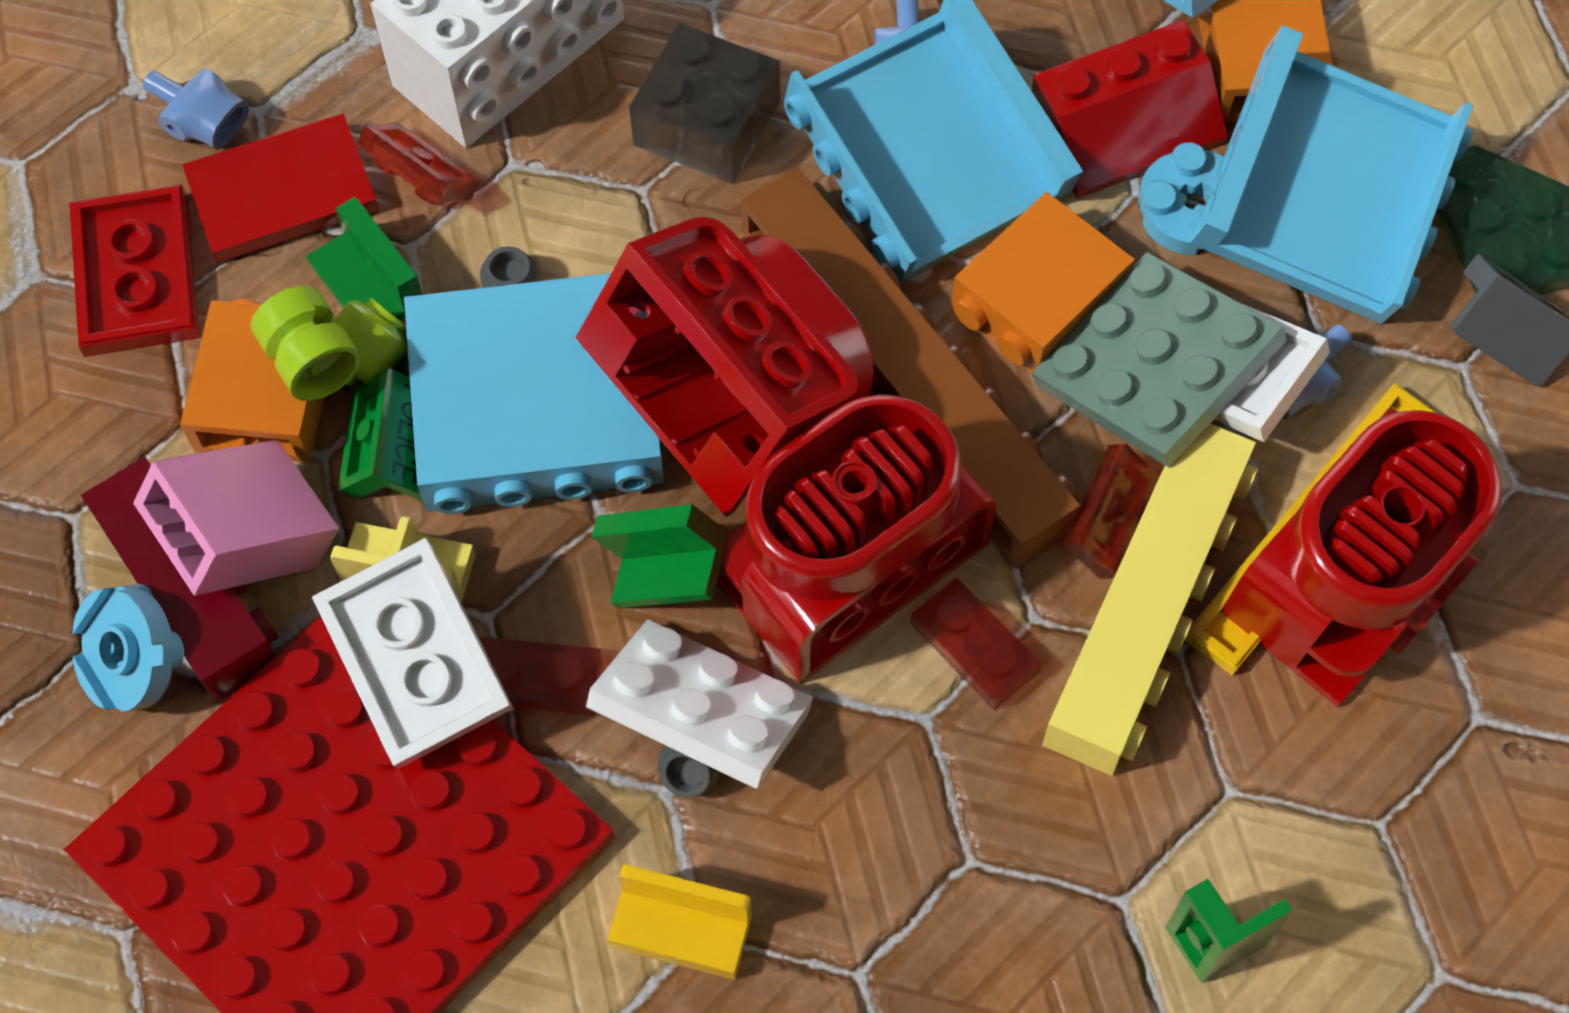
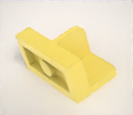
M401 516L396 530L355 522L348 547L334 546L330 560L341 582L410 545L427 538L431 542L462 603L476 553L472 544L418 534L413 518Z

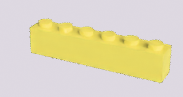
M1210 424L1170 468L1164 466L1049 721L1042 746L1110 776H1113L1120 757L1133 761L1147 729L1146 725L1136 721L1144 702L1154 707L1157 706L1171 673L1159 668L1168 649L1179 654L1193 622V619L1182 615L1188 600L1192 598L1199 602L1202 601L1215 571L1214 567L1205 564L1211 547L1221 551L1224 550L1237 520V517L1227 513L1233 497L1245 501L1259 469L1248 464L1256 444L1255 441Z

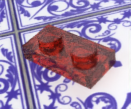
M399 122L364 125L356 143L357 146L375 158L374 164L379 169L391 175L400 176L415 187L414 192L419 198L433 205L444 206L446 203L472 200L480 182L476 177Z
M1127 443L1108 445L1080 506L1079 513L1076 515L1063 543L1099 579L1115 577L1160 477Z
M957 577L911 614L910 624L993 710L997 709L1040 671L1042 663Z
M478 637L513 708L594 715L595 711L587 708L586 704L590 688L600 677L603 659L601 648Z

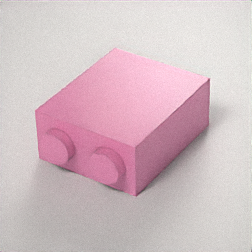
M278 440L153 461L133 502L194 596L316 569L340 529Z

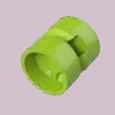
M299 285L284 289L266 300L253 315L250 328L268 359H275L274 365L277 373L292 396L298 400L313 401L326 397L341 389L359 370L362 360L359 351L344 328L337 324L334 313L320 292L312 286Z

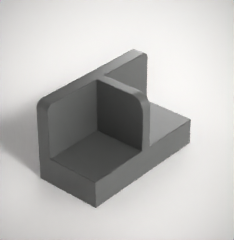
M1477 254L1463 273L1479 290L1451 323L1450 327L1460 338L1535 386H1541L1569 354V315L1480 254Z

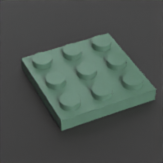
M1146 252L1031 374L1037 387L1170 468L1287 342L1283 326Z

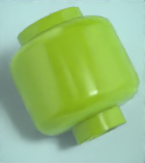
M370 298L366 304L356 300L350 301L335 317L337 324L344 328L362 359L359 370L347 383L350 387H352L357 379L368 383L375 374L386 368L393 369L408 350L407 339L403 335L406 325L373 298Z

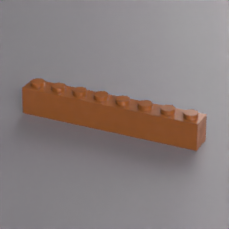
M797 167L742 199V229L746 236L757 234L769 235L791 245L808 261L855 315L866 334L872 353V392L875 395H893L916 401L935 412L950 428L959 446L962 465L996 501L997 507L991 539L1016 569L1074 532L1081 505L1073 485L1063 475L1058 474L1056 476L1042 460V453L1037 442L1028 432L1024 430L1019 432L1006 417L1004 405L998 395L991 388H982L970 374L969 364L962 352L955 345L947 346L935 332L933 320L927 310L919 303L912 304L900 290L899 280L892 268L885 262L878 263L867 250L866 242L860 230L850 221L844 223L834 211L832 200L825 188L818 182L812 184Z

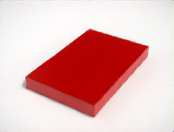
M344 113L182 164L216 264L339 224L340 220L336 207L353 197L358 199L369 214L379 211L374 192Z
M183 184L69 202L78 347L83 356L89 357L200 338L188 199Z

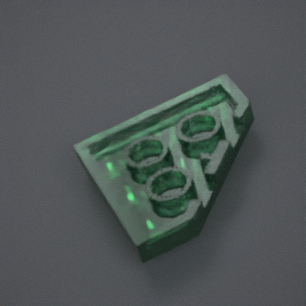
M1477 145L1467 147L1463 156L1458 161H1453L1448 176L1455 178V185L1445 206L1441 210H1437L1464 270L1476 255L1480 254L1540 295L1569 289V186ZM1470 281L1476 294L1479 289Z

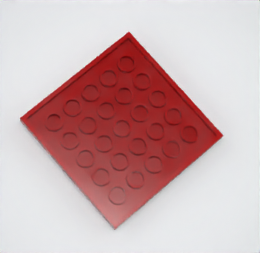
M320 616L63 850L221 1013H441L615 836L613 829L494 719L400 769L394 767Z

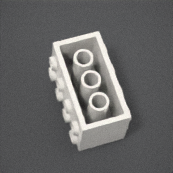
M374 0L370 3L392 86L466 149L624 20L622 0Z

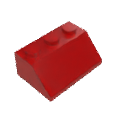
M1184 19L1034 74L1032 93L1083 170L1072 190L1077 199L1145 174L1157 159L1173 153L1175 147L1180 144L1195 143L1204 150H1208L1226 143L1227 132L1211 62Z

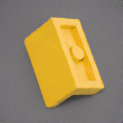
M623 864L619 875L622 892L607 938L608 946L735 980L752 920L751 898L744 894Z

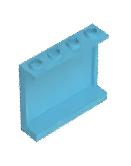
M943 0L939 13L804 80L798 70L790 75L784 99V108L789 120L798 130L804 128L814 144L813 154L819 168L826 176H834L843 191L842 200L849 216L854 222H862L873 239L871 245L879 263H887L896 274L900 284L1007 228L1046 191L1057 200L1071 193L1083 173L1082 168L973 0Z
M1282 25L1263 53L1190 244L1382 324L1398 309L1406 310L1417 292L1420 279L1413 276L1418 260H1423L1428 255L1436 239L1438 229L1431 226L1436 209L1441 210L1445 206L1453 191L1455 178L1448 175L1453 161H1458L1463 156L1471 140L1473 130L1466 127L1473 105L1465 102L1452 116L1297 51L1303 33Z
M611 273L404 297L417 486L426 512L438 511L444 514H458L467 511L471 506L495 503L506 507H516L537 498L558 496L562 499L573 500L586 497L595 491L618 489L623 492H639L653 484L664 483L659 437L575 338Z

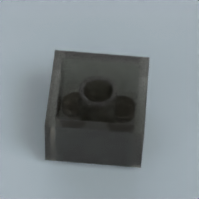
M679 23L629 105L633 145L734 184L780 102V61Z

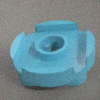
M1183 143L1175 147L1173 153L1160 157L1148 168L1141 182L1138 194V207L1140 206V211L1143 215L1142 224L1147 234L1154 241L1170 251L1183 255H1197L1198 249H1202L1190 243L1205 206L1198 204L1194 209L1185 206L1187 198L1185 195L1196 194L1202 196L1205 202H1207L1224 156L1204 150L1195 143Z
M143 584L95 590L81 603L74 619L72 635L82 634L83 654L73 655V662L77 678L86 695L95 705L105 710L117 708L120 712L148 708L154 705L166 691L172 669H176L181 665L184 648L179 635L171 631L166 615L159 603L154 599L150 589Z

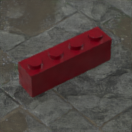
M144 457L82 493L81 497L137 584L147 586L152 592L154 599L159 603L166 615L171 631L178 634L182 640L184 657L216 704L243 687L276 657L269 643L279 638L259 606L248 612L239 596L248 591L245 585L196 596L193 595L133 504L151 467L147 458Z

